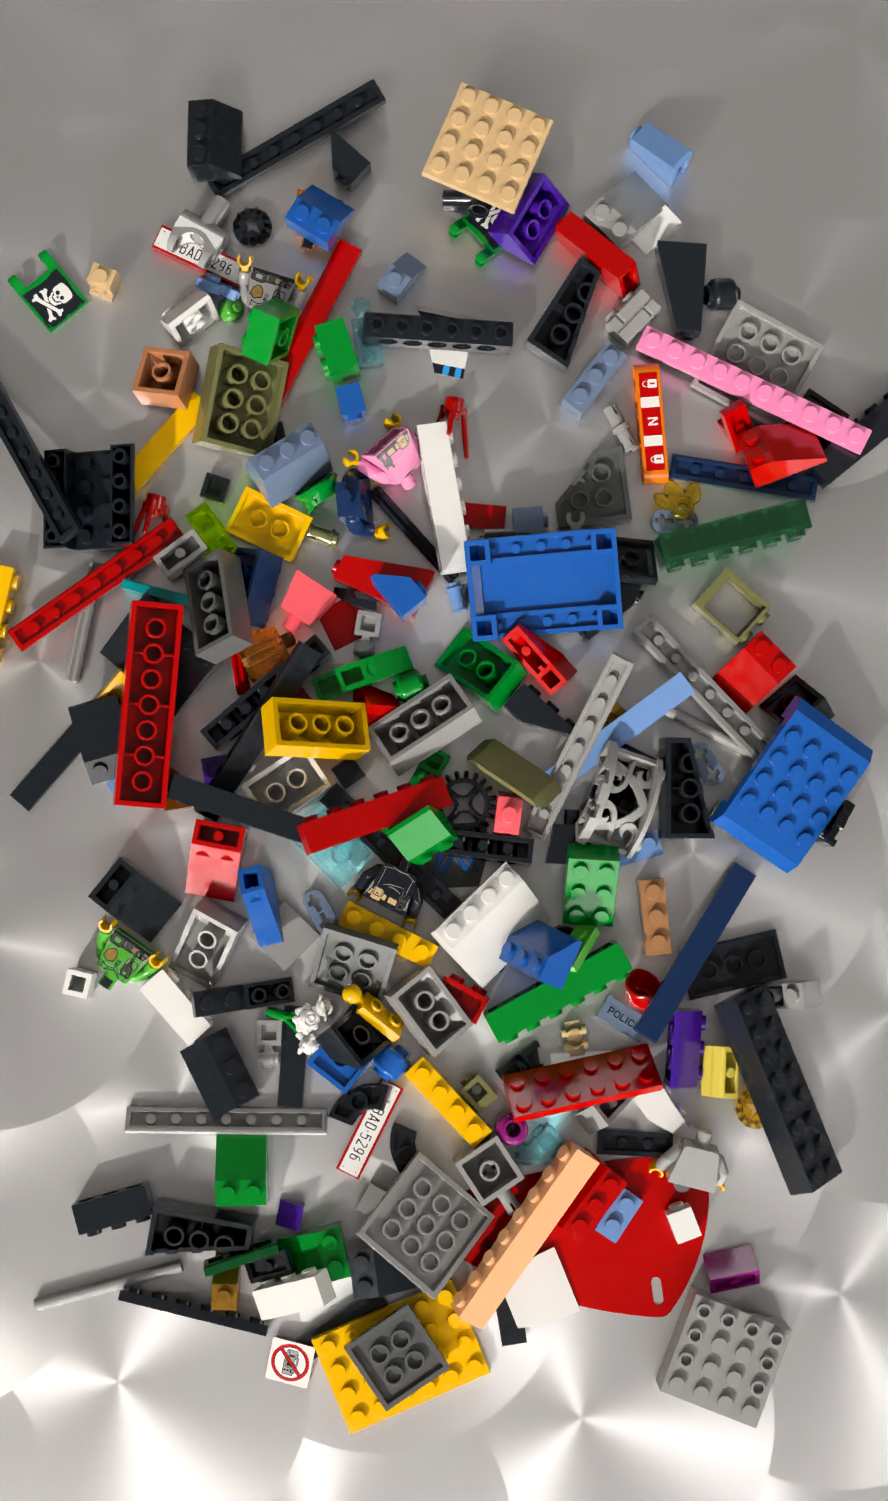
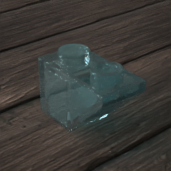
M548 1121L545 1125L540 1123L532 1131L531 1135L533 1137L527 1143L523 1141L514 1150L515 1156L513 1160L517 1165H550L557 1155L558 1149L567 1140Z

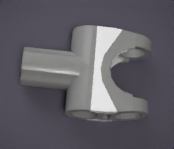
M213 195L200 216L185 209L175 222L169 235L167 250L174 253L183 245L196 244L203 251L198 266L204 270L211 267L223 252L230 238V232L220 227L231 210V205L228 201L219 195Z

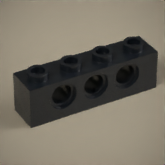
M454 829L458 839L452 842L453 846L445 851H438L433 854L496 863L507 862L512 865L530 867L532 864L534 839Z

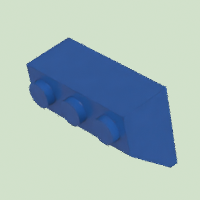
M536 920L508 936L506 943L502 947L499 959L540 982L562 990L582 942L540 920Z

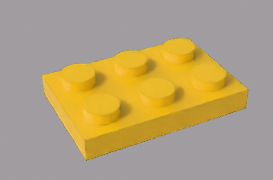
M246 486L225 528V532L266 552L280 556L283 560L292 564L313 522V518L283 503L271 508L262 493Z

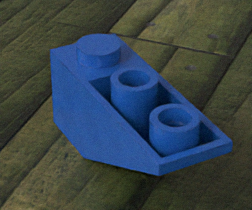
M261 864L238 870L241 895L259 947L262 948L284 942L273 870Z

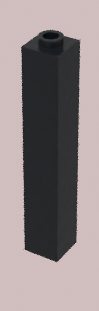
M175 774L174 778L170 777L168 780L167 798L302 843L297 826L303 823L302 819L305 818L303 816L179 774Z

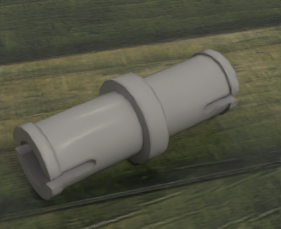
M617 403L613 404V407L610 405L605 408L603 413L613 428L611 432L614 436L618 437L625 454L637 450L640 446L630 430V423L625 421Z

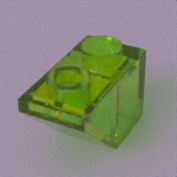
M206 502L185 515L190 528L196 531L207 546L209 553L218 548H222L232 554L238 550L230 535Z

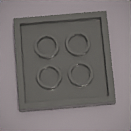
M326 922L309 986L342 996V991L347 985L355 984L362 990V995L368 992L382 1003L383 994L387 987L399 944Z
M408 1302L344 1345L345 1351L386 1412L450 1369L449 1363Z

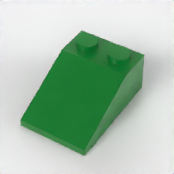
M465 626L434 664L444 674L448 675L451 673L458 685L497 713L527 676L526 671L518 661L487 641L473 642L472 631Z
M216 1134V1207L267 1205L269 1201L268 1135Z
M341 1221L277 1237L279 1248L290 1247L297 1267L296 1275L301 1274L307 1268L316 1267V1270L327 1268L331 1282L351 1277L348 1248Z

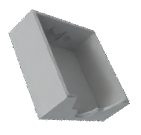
M691 1285L656 1377L659 1390L756 1428L792 1330L781 1319L742 1311L726 1301L714 1297L705 1290Z

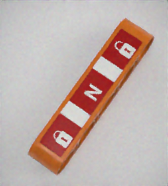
M659 364L633 365V387L638 444L640 446L639 456L642 484L668 483L669 472Z

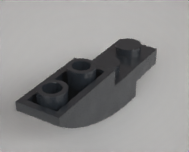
M292 977L254 981L190 992L194 1018L295 1002Z

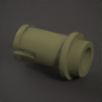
M312 524L307 534V540L326 544L328 548L336 547L340 537V533H337L336 529L330 531Z

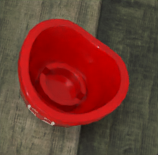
M634 969L629 973L630 976L625 979V995L631 1005L640 1010H645L661 983L655 975L647 970Z

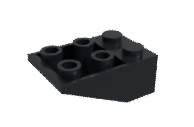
M119 857L88 895L90 899L150 943L182 905L178 899L126 857Z

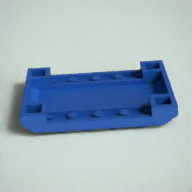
M616 527L464 541L473 642L498 640L505 637L518 624H521L535 635L624 629Z
M796 695L781 715L784 718L783 722L727 801L723 799L709 818L712 823L785 873L790 872L801 863L869 766L873 753L872 749Z

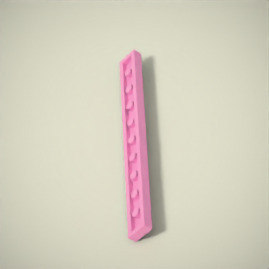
M648 325L636 346L637 351L856 454H861L872 430Z

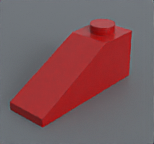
M518 624L501 639L550 695L554 694L577 673L575 667L560 651L521 624Z

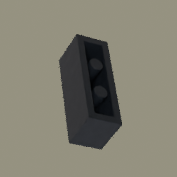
M149 1181L78 1200L71 1207L79 1235L87 1233V1237L102 1233V1229L107 1227L116 1230L127 1226L126 1222L136 1220V1223L150 1220L155 1203Z

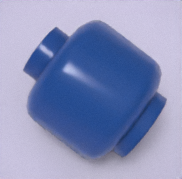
M389 1044L374 1057L373 1063L375 1067L373 1070L387 1082L390 1079L396 1081L410 1067V1061L407 1058L409 1052L400 1044H397L396 1047Z

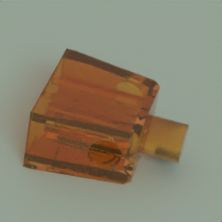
M274 626L252 631L253 645L238 652L252 683L266 676L289 656L287 649L296 645L295 637L290 631L279 635Z

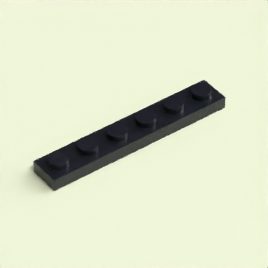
M129 1286L127 1291L120 1290L119 1301L267 1337L269 1326L264 1325L265 1320L262 1321L260 1318L250 1316V1320L246 1321L239 1319L240 1314L226 1310L225 1315L215 1313V1310H211V1306L201 1304L200 1309L190 1307V1301L177 1298L176 1303L166 1301V1295L152 1292L151 1297L141 1295L143 1290Z

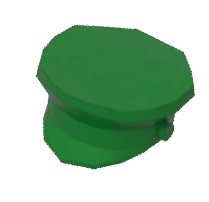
M337 473L327 474L295 494L296 500L303 503L306 507L308 516L324 500L336 493Z

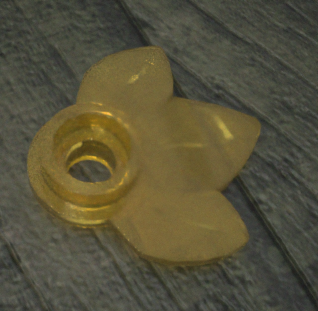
M671 479L665 484L663 493L653 494L654 501L658 507L670 511L675 517L680 519H686L693 515L695 505L701 500L702 496L701 488L697 482L691 483L684 489Z

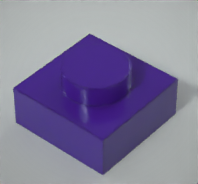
M226 754L201 759L206 784L210 783L224 761Z

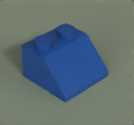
M312 184L296 198L284 218L287 228L325 251L330 252L355 212V209Z
M373 574L370 577L372 585L403 622L427 604V590L419 580L414 582L410 577Z

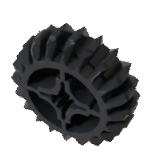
M455 771V780H451V777L446 775L445 779L448 782L446 787L450 798L455 804L453 811L447 817L453 829L472 831L471 829L475 828L477 832L482 833L479 827L481 823L485 827L490 826L485 821L486 816L490 819L495 817V815L488 813L489 809H496V805H490L489 800H495L497 798L496 795L488 796L487 794L493 787L488 786L484 789L483 785L487 781L485 778L480 783L476 782L478 773H474L472 779L468 778L469 771H464V778H460L459 772ZM462 783L474 786L466 795H459L451 789L452 786ZM479 792H481L484 799L482 815L472 804L474 797ZM472 794L473 796L469 799L468 806L474 813L463 809V811L459 810L455 815L454 813L458 809L459 803L453 795L458 799L461 797L464 799V797L468 798ZM462 813H467L476 820V822L469 825L453 823Z

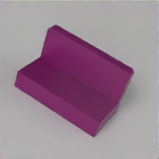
M752 1245L703 1254L711 1294L760 1284L759 1267Z

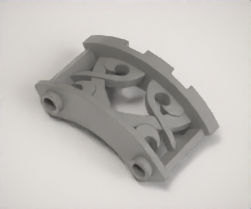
M609 740L598 755L594 784L598 785L594 799L589 797L582 814L575 823L576 842L583 845L588 842L594 845L618 846L619 853L625 854V857L629 859L632 858L636 851H640L643 845V838L657 805L661 783L665 778L666 772L663 770V759L657 758V760L628 751L618 747L617 742ZM617 759L628 763L627 768L622 763L617 761ZM635 766L648 770L646 781L642 778L644 771H637L633 775ZM615 776L621 781L617 786L613 784ZM630 784L636 796L638 807L629 814L617 819V810L615 805L608 800L610 793L621 792ZM606 808L610 811V819L608 815L602 817V813ZM617 828L616 833L621 838H623L625 831H629L625 842L612 838L614 829ZM594 830H595V831H603V830H606L605 836H604V835H601V834H598V833H595Z

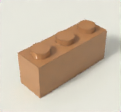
M664 878L636 880L643 954L646 956L672 954Z

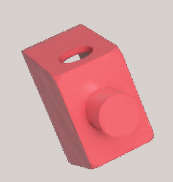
M297 570L281 604V608L289 613L282 626L292 633L296 632L302 622L312 628L338 600L337 595Z
M497 791L492 834L518 837L523 798L513 792Z

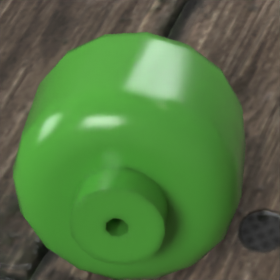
M224 298L218 303L217 311L223 321H236L244 315V305L240 299L233 301Z

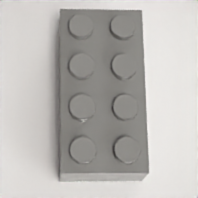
M449 673L368 726V731L399 777L481 723L482 720L451 673Z

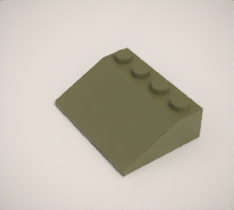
M218 343L210 347L192 444L253 457L274 444L289 363L278 360L266 366L242 355V349Z

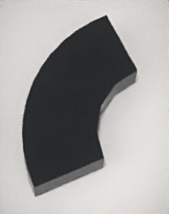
M378 1083L358 1086L343 1094L337 1100L329 1113V1117L348 1125H354L357 1118L365 1111L373 1109L384 1111L392 1086Z
M394 1121L390 1134V1151L399 1173H401L417 1152L415 1144L417 1131Z

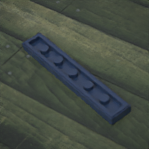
M672 454L669 469V480L812 503L815 502L818 485L814 477L795 473L755 488L746 465Z

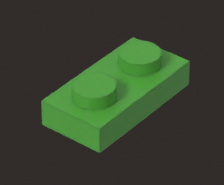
M577 924L570 934L571 937L582 942L571 967V972L579 970L599 937L600 932L597 927Z

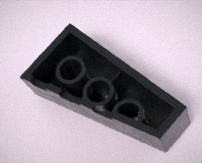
M579 258L523 344V347L562 373L569 367L578 335L601 272L582 258Z
M660 738L659 758L663 759V770H665L666 774L661 783L659 793V838H715L714 831L710 825L709 811L706 808L703 796L704 790L702 783H700L691 738Z
M159 1197L153 1206L145 1256L154 1255L155 1253H166V1255L177 1254V1252L202 1253L203 1251L213 1250L216 1252L249 1250L254 1237L257 1216Z

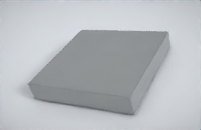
M285 900L279 906L284 942L262 947L284 971L320 936ZM253 932L250 937L258 944L255 932Z

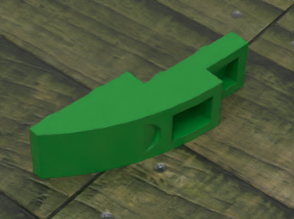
M402 646L338 667L334 671L311 680L318 699L330 700L359 688L392 678L400 673L412 670L414 667L406 646Z

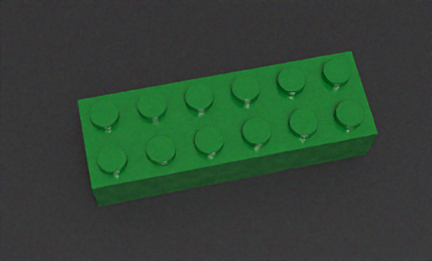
M613 939L588 953L577 972H569L562 990L538 981L487 1009L483 1014L499 1043L504 1041L505 1044H508L519 1037L518 1033L522 1030L527 1029L529 1032L541 1025L540 1020L546 1017L553 1019L563 1013L562 1008L570 1004L574 1007L584 1002L585 995L591 992L596 995L608 988L606 984L612 980L616 982L624 980L630 976L628 972L633 968L620 944Z

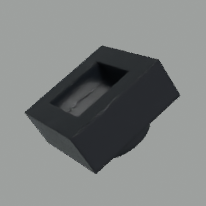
M207 472L199 496L224 505L232 481Z
M343 760L331 769L345 790L366 776L355 760Z

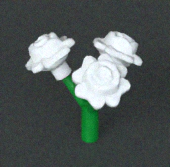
M320 993L316 1004L310 1005L305 1003L302 1007L290 1012L268 1007L265 1015L285 1021L300 1040L297 1053L300 1055L304 1052L311 1055L319 1049V1043L315 1038L320 1035V1032H310L317 1030V1023L322 1017L327 1022L328 1016L335 1014V1006L331 997H325L323 993Z

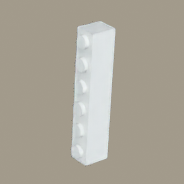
M446 421L417 425L415 435L419 440V458L421 460V470L440 576L466 572L464 541L470 539L469 525H464L463 515H466L464 500L460 501L459 491H462L460 476L456 477L454 468L458 467L457 456L455 452L452 453L450 446L453 443V433L451 432L450 436L446 434Z

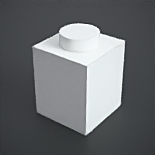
M78 967L68 968L62 993L83 999L92 997L98 972Z
M678 1201L669 1205V1209L664 1211L678 1244L702 1236L688 1202Z

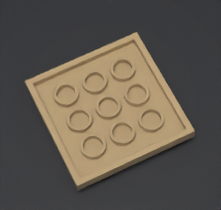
M461 82L422 171V176L511 214H515L552 129L554 120Z

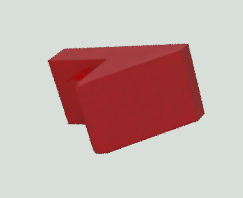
M739 399L719 411L721 419L717 421L720 429L736 453L741 451L736 434L753 428L746 404Z

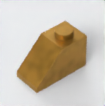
M216 1252L215 1256H218V1255H221V1254H224V1253H227V1252ZM241 1266L213 1275L211 1310H237L240 1304Z

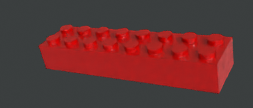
M132 600L130 602L113 805L166 809L184 605Z

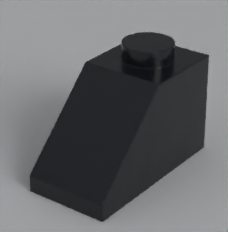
M333 131L330 135L334 181L340 188H347L353 192L371 172V162Z

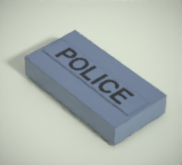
M608 994L596 1016L637 1042H640L643 1037L633 1030L642 1014Z

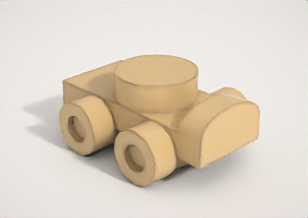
M579 1019L565 1021V1027L560 1028L562 1038L567 1037L568 1041L563 1043L564 1052H569L570 1057L585 1055L584 1049H589L588 1039H582V1034H587L585 1024L580 1025Z

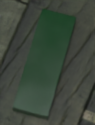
M277 1237L251 1244L250 1249L246 1251H230L204 1260L203 1270L205 1276L208 1277L280 1253Z

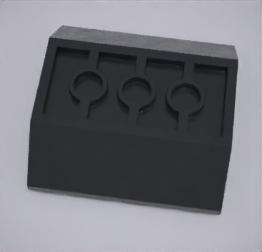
M135 444L110 445V450L74 452L69 449L44 450V461L83 531L66 543H59L43 515V549L85 552L119 550L134 545Z

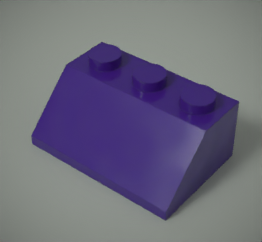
M532 172L515 214L501 209L488 233L501 248L530 265H535L552 237L557 222L565 215L570 204L545 173Z
M678 1007L668 1023L664 1082L670 1088L697 1087L698 1081L702 1080L703 1068L699 1066V1056L704 1055V1041L701 1040V1030L705 1031L706 1016L703 1015V1011L700 1009Z

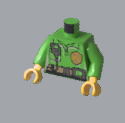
M105 914L98 923L99 932L96 940V957L99 959L97 965L105 970L98 983L104 988L111 990L117 980L128 984L129 982L139 983L151 978L168 961V958L166 957L164 960L159 959L158 953L160 950L154 952L122 928H114L117 920L114 919L110 924L106 921L107 915Z

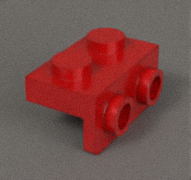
M451 973L450 977L445 974L442 983L470 1021L476 1025L486 1004L490 1000L486 996L487 991L475 984L472 988L463 984L465 979L454 973Z

